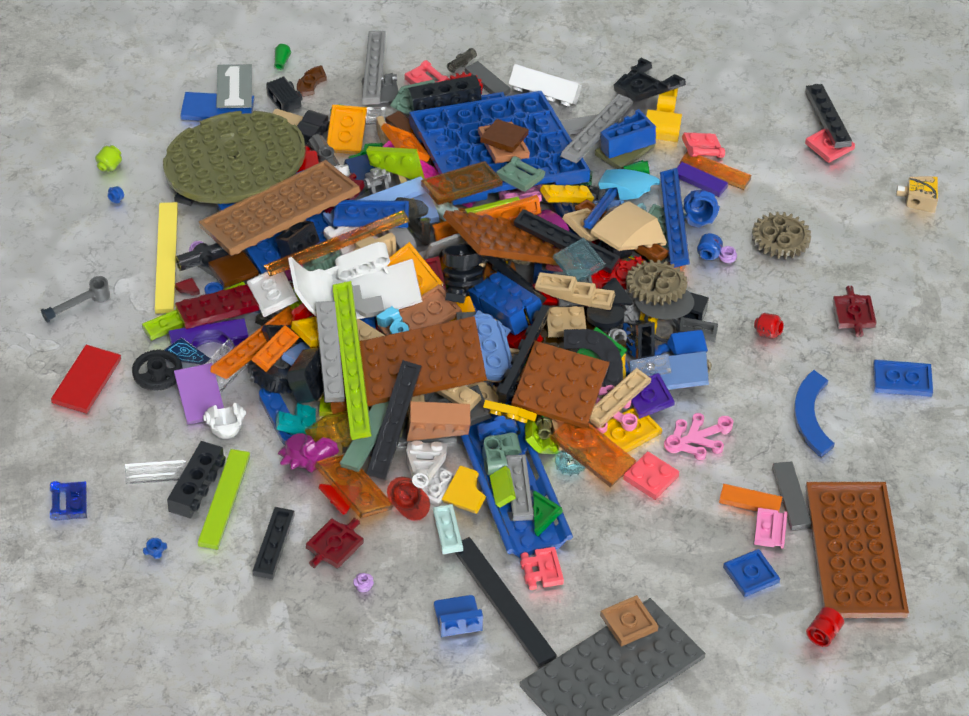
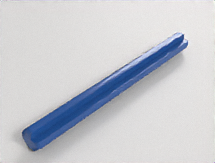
M617 187L608 188L584 220V228L589 230L593 228L618 194Z

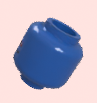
M712 233L704 234L697 246L699 256L704 260L717 259L721 253L723 241L718 235Z

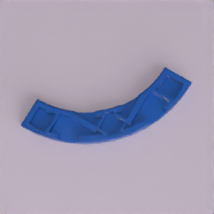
M813 370L803 380L798 389L794 405V416L797 428L805 438L806 444L818 456L823 457L834 448L835 443L820 428L815 416L814 405L819 393L828 385V380Z

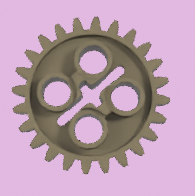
M778 211L776 215L770 212L768 217L763 215L762 219L758 218L757 223H754L752 240H754V246H758V250L764 249V255L770 253V257L777 255V259L783 256L787 260V256L794 258L795 254L800 256L801 252H806V248H809L811 242V230H808L809 225H804V220L799 222V216L792 218V213L786 216V212H783L782 215Z
M650 260V263L643 261V265L637 263L636 267L632 266L631 271H628L626 288L629 289V293H633V298L639 297V301L646 300V304L653 302V305L659 302L663 306L664 302L671 304V300L677 302L678 298L682 299L687 289V276H684L685 272H680V267L674 268V264L667 265V261L663 264L660 260L657 263H654L653 260Z

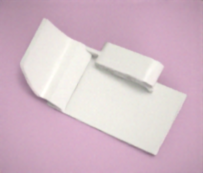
M377 242L339 256L335 259L336 266L327 270L317 269L315 271H308L292 257L288 258L294 290L307 309L315 316V302L334 301L332 285L351 281L353 286L360 285L362 299L381 296L384 311L391 306L395 309H402L423 302L413 259L387 267L390 259L387 246L383 242ZM356 311L357 319L365 318Z

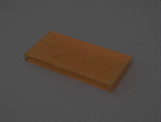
M485 161L421 180V186L437 205L502 186L503 183L502 179Z
M564 423L550 438L610 488L636 463L633 457L590 423L587 429Z
M345 454L316 462V469L360 519L392 510L394 504L362 468L359 472L341 467L340 461Z

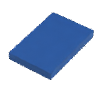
M874 360V393L932 397L931 364Z

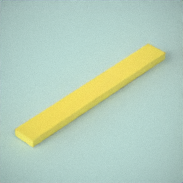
M177 202L159 203L155 314L174 311Z

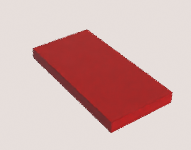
M86 344L52 396L51 402L87 414L121 361V355Z

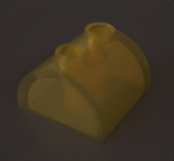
M348 412L325 415L305 429L306 434L310 435L314 442L324 437L336 443L341 442L342 447L349 446L353 441L350 435Z

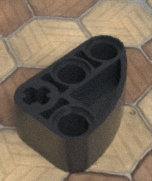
M319 347L303 350L287 373L288 383L299 404L318 401L323 393Z

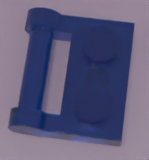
M53 481L50 483V492H52L51 520L87 518L86 481L71 483ZM60 493H66V510H60Z

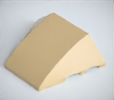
M630 201L610 208L591 230L592 235L618 251L637 249L639 245L652 247L653 244L657 243L660 246H665L667 243L658 219Z

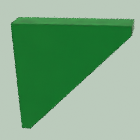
M534 491V532L538 537L563 510L562 507Z

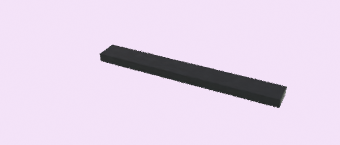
M470 537L461 540L463 551L455 552V554L539 668L556 659L557 654Z

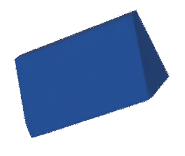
M702 330L672 333L667 342L674 355L705 351L707 353L708 351Z

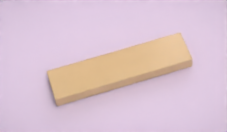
M638 368L634 369L595 404L590 422L600 429L649 385L651 378Z

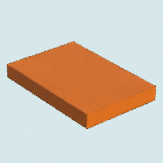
M383 123L381 129L395 148L417 149L419 159L428 162L430 155L413 133Z

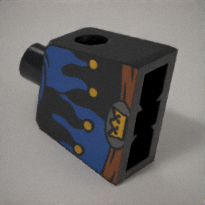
M645 320L624 322L621 329L627 334L625 347L627 352L637 360L654 358L655 322Z

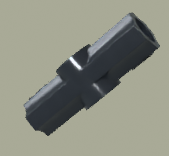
M200 243L194 247L193 251L175 256V261L179 271L198 265L206 268L209 267L208 262L227 256L229 253L218 243L209 246L206 243Z

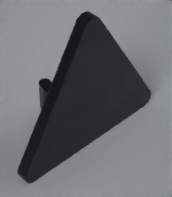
M612 278L602 288L615 292L613 304L629 306L633 304V301L616 278Z

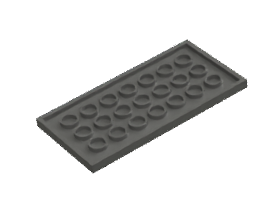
M649 598L643 604L657 623L658 631L621 647L606 626L520 681V687L546 716H619L703 660L706 653Z

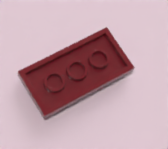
M248 284L220 290L211 294H204L192 299H184L175 303L176 310L185 329L259 311V305Z

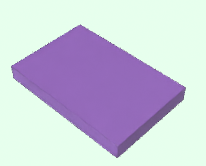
M212 363L174 371L187 425L204 422L203 415H205V411L214 405L217 406V409L224 408L216 375L210 372Z

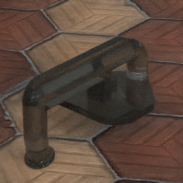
M403 197L396 198L395 201H409L408 229L424 246L429 245L431 218L420 219L422 227L415 221L416 218L428 214L429 209L426 204L421 200Z

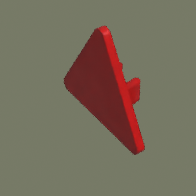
M319 484L318 487L330 500V503H333L336 510H339L344 515L347 514L362 492L361 489L327 484Z

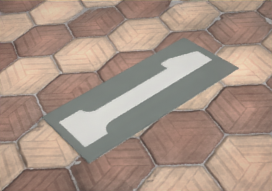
M252 64L218 65L217 108L252 107Z

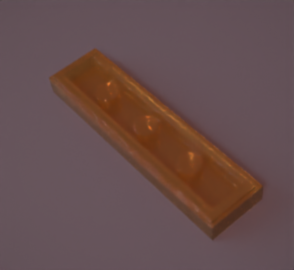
M688 151L680 161V163L684 162L741 190L746 188L752 176L700 155L690 157Z

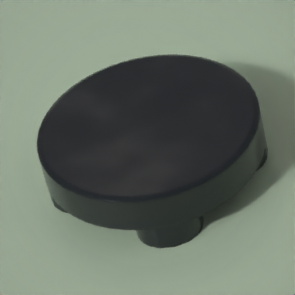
M612 304L611 310L588 306L586 321L600 328L603 332H609L611 328L624 323L625 311L621 305Z

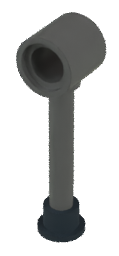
M103 276L92 278L89 282V291L53 308L41 309L43 318L49 323L50 319L56 317V314L91 297L93 301L98 303L107 301L110 298L108 280Z

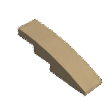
M540 272L535 285V290L553 297L606 310H611L615 298L613 290L596 289L595 284L577 282L576 277Z

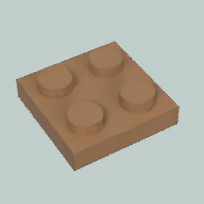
M637 595L600 611L601 618L621 647L658 631L657 623Z

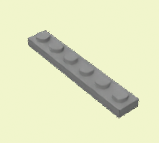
M335 301L315 302L324 402H344L345 394Z

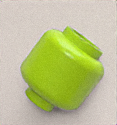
M113 145L104 146L95 157L96 166L103 172L106 170L113 172L122 161L120 150Z

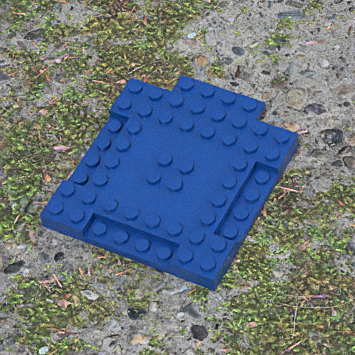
M542 91L505 96L503 92L481 95L482 100L409 112V124L418 141L424 144L442 178V186L452 205L487 200L488 193L517 189L496 177L497 171L510 161L495 163L485 144L480 142L481 137L478 133V127L492 125L496 119L513 122L514 125L529 129V134L523 141L530 155L529 158L521 159V161L536 169L540 168L545 171L544 178L535 185L552 182L554 185H573L589 182L590 169L583 157L578 163L561 157L562 151L572 142V139Z

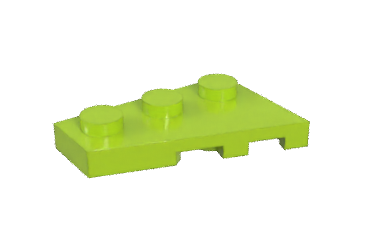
M374 146L367 148L366 152L371 166L385 169L411 180L420 176L425 180L417 149Z

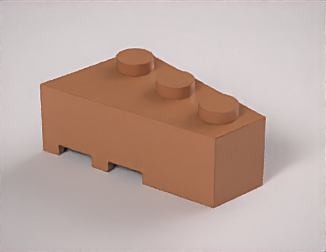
M410 401L407 418V441L468 435L470 429V404Z

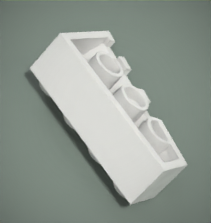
M514 64L508 83L513 86L514 90L520 92L523 89L529 92L542 91L547 100L554 102L555 99L561 100L560 104L569 107L571 104H577L582 85L516 64Z

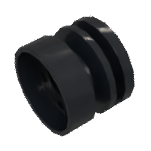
M469 244L452 245L443 249V264L447 266L443 270L445 284L455 287H468L483 282V267L479 265L483 261V255H479Z

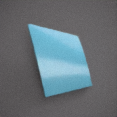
M611 169L605 171L598 184L600 189L617 187L619 199L629 200L639 198L644 193L650 191V186L659 185L660 179L635 170Z

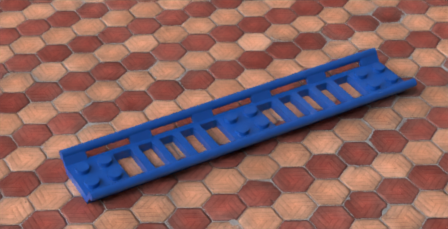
M483 381L486 382L488 386H496L495 382ZM507 401V402H506V405H510V406H511V403H512V402H511V401ZM491 414L492 418L470 426L468 435H461V439L473 469L479 474L478 482L483 494L486 496V502L507 554L513 553L518 558H521L520 555L524 552H527L530 556L534 555L537 549L550 547L560 549L567 540L573 538L563 512L557 517L559 523L556 526L553 521L537 537L534 532V516L533 520L510 521L508 512H512L511 502L501 508L495 504L490 475H486L482 457L483 442L479 440L477 426L493 422L494 418L498 416ZM516 421L521 432L518 435V440L522 453L519 455H525V452L528 450L539 475V478L536 480L526 457L530 491L532 493L537 491L543 496L547 495L549 500L560 506L538 452L525 440V423ZM531 496L532 507H533V505H534V497Z

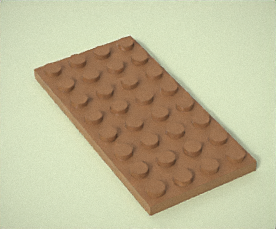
M324 160L271 186L261 193L250 196L199 221V225L202 230L232 256L239 254L250 246L257 245L258 242L266 238L273 237L274 234L282 230H287L291 226L305 221L315 214H320L329 207L336 206L345 199L354 197L355 194L360 193V189L356 183L328 161Z

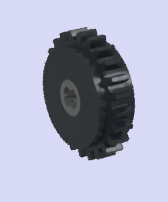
M280 358L265 372L252 360L248 362L247 372L250 373V378L254 379V383L273 393H292L287 380V373L292 367L290 364Z

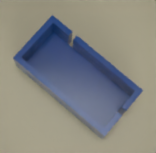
M500 272L492 274L482 283L468 290L476 309L484 314L493 316V319H498L502 325L511 330L510 333L513 335H517L528 328L523 309L526 310L529 323L532 325L535 311H539L542 306L539 297Z

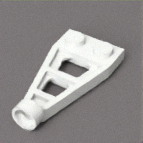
M418 440L408 442L406 459L412 475V482L416 487L423 488L427 486L428 482L444 463L447 455V444H442L441 442L423 443Z

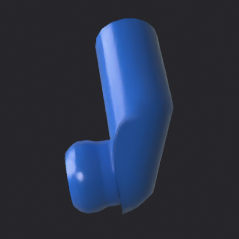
M667 343L655 346L654 358L662 357L661 354L672 351Z

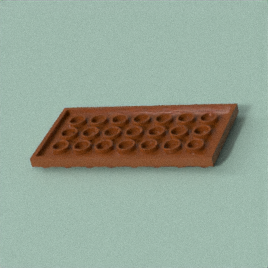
M475 316L360 341L368 406L390 401L402 360L422 366L413 397L487 381ZM346 394L344 402H330L333 414L348 411Z
M806 482L805 488L812 523L811 528L823 608H833L843 618H908L909 610L886 482Z

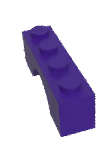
M242 318L189 329L169 330L170 345H172L180 338H183L196 348L206 343L215 342L225 345L231 351L248 338V331L245 319Z

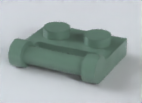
M514 156L507 165L496 173L497 178L523 192L533 187L545 176L544 170L536 169L522 162L517 156Z

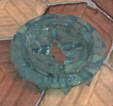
M565 449L557 454L555 464L557 470H561L562 474L568 473L571 477L572 474L579 475L581 471H585L587 459L582 452L576 449ZM574 461V464H571L569 466L567 465L568 463Z

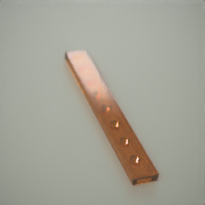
M403 210L268 263L264 267L267 274L271 277L290 269L288 260L290 257L301 265L369 236H374L409 221L408 216Z

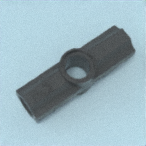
M316 134L309 139L311 149L317 152L319 163L326 160L333 166L340 165L334 155V149L327 144L323 135Z

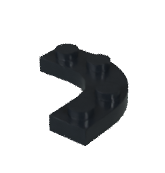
M590 329L564 330V349L592 350L599 355L601 360L609 362V368L604 379V387L607 385L616 387L623 380L622 358L618 348L611 339L598 331Z

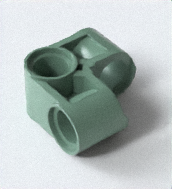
M516 433L491 435L485 438L482 457L486 475H491L504 466L508 467L506 455H519L522 453Z

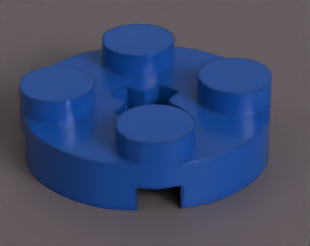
M498 416L494 418L493 422L477 426L479 440L483 443L488 436L516 433L515 430L518 431L516 421L506 419L505 416Z

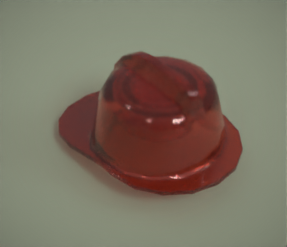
M403 476L397 477L388 485V499L407 519L421 520L428 514L430 510L429 497L422 488H418L413 484L412 479Z

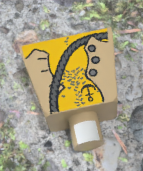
M910 177L907 186L897 185L896 196L906 197L907 207L935 213L938 202V177Z

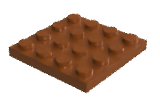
M535 341L511 406L587 429L609 368V362Z

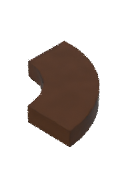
M323 66L311 68L298 80L297 91H300L302 97L315 95L314 90L316 86L321 82L327 81Z

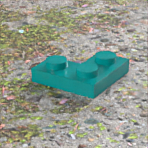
M297 403L295 415L278 411L276 430L291 434L304 433L314 439L316 435V408Z

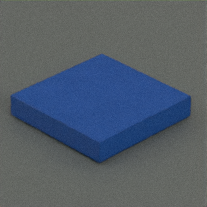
M759 549L723 564L724 570L744 597L780 583V577Z

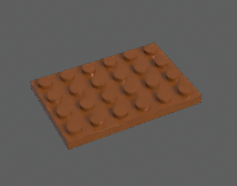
M446 210L443 215L447 222L479 255L566 267L570 261L564 255V252L556 246L513 226L515 219L511 221L500 216L498 218L487 214L481 216L473 212L462 213L459 210Z

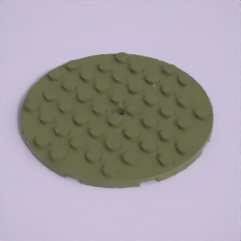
M242 111L228 112L199 121L200 125L194 128L188 127L181 132L166 150L167 154L163 158V169L169 185L176 192L189 199L216 204L238 203L295 175L305 159V141L299 128L295 124H290L282 116L263 111H253V113L242 114Z

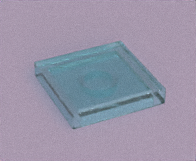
M585 238L578 240L553 255V259L567 276L576 277L577 282L605 268L606 264Z

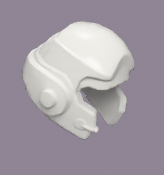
M233 403L232 407L217 409V406L214 405L205 411L203 420L206 421V424H209L212 433L218 438L229 439L236 436L241 430V423L246 415V411L238 403Z

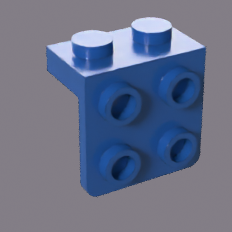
M473 595L441 599L434 602V610L441 637L483 631L482 609L478 610Z

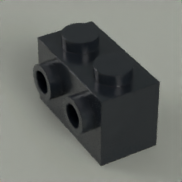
M306 220L291 226L275 238L281 256L283 258L292 257L294 260L300 258L304 252L311 250L315 244L320 242L314 222Z

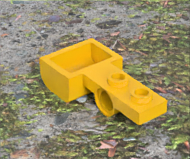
M678 88L659 94L657 111L647 110L646 117L656 126V139L678 142L682 114L674 113Z

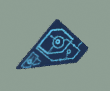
M180 338L164 349V351L177 355L181 362L204 365L211 360L210 357L183 338Z

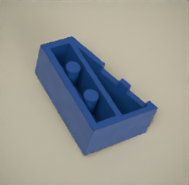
M638 109L633 116H626L623 122L615 123L600 132L601 150L608 158H612L656 144V126Z

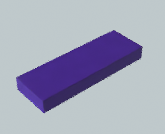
M681 162L677 167L680 180L711 192L717 197H720L728 187V182L684 162Z

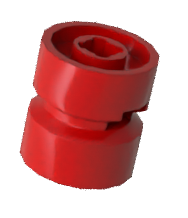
M824 607L819 611L815 620L811 622L806 630V634L814 644L827 647L843 627L844 619L835 609Z

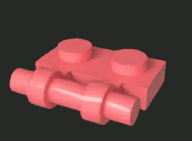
M555 547L535 550V557H529L527 552L520 555L522 559L520 564L525 571V583L529 586L530 590L537 589L536 582L542 581L543 588L564 584ZM538 566L539 571L533 572L532 567Z

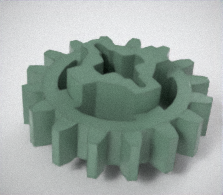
M327 248L311 254L309 256L310 259L306 260L302 265L308 271H315L317 269L327 270L335 267V259L341 256L339 249H330L328 251Z

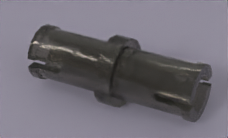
M469 48L463 54H458L453 61L447 64V69L454 73L459 68L465 67L469 61L476 58V51L473 48Z

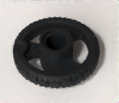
M161 349L150 350L141 354L134 361L132 375L135 382L144 389L151 391L165 390L176 384L174 371L183 369L182 362L177 355L170 351ZM166 360L171 361L175 367L167 368ZM147 362L148 371L139 374L140 367Z

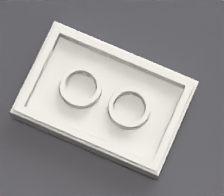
M277 266L247 281L264 317L298 301L281 266Z

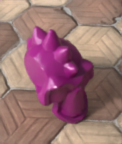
M300 433L286 440L285 446L278 452V455L283 457L280 462L281 465L290 464L291 469L297 467L305 468L308 472L312 473L314 470L323 467V459L338 454L340 450L337 447V443L329 438L322 437L319 441L314 442L310 435Z

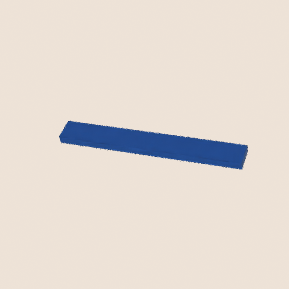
M674 168L660 172L670 264H674V268L689 265L690 260L678 169Z

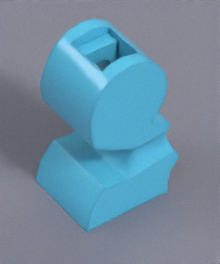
M393 306L376 316L379 326L386 328L392 324L389 328L390 334L409 331L408 325L403 323L399 309H395Z

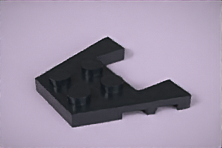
M641 57L638 60V64L632 66L631 71L628 74H624L614 84V91L638 102L685 86L686 81L676 74L663 81L645 74L646 71L652 69V62Z

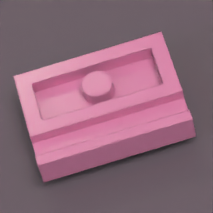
M758 508L754 545L781 546L780 548L784 549L787 512L778 513L777 510Z

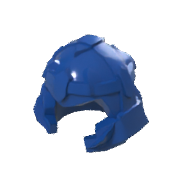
M694 190L683 201V209L686 212L684 218L687 219L688 224L700 228L708 223L712 224L718 215L720 206L717 203L715 194L711 192Z

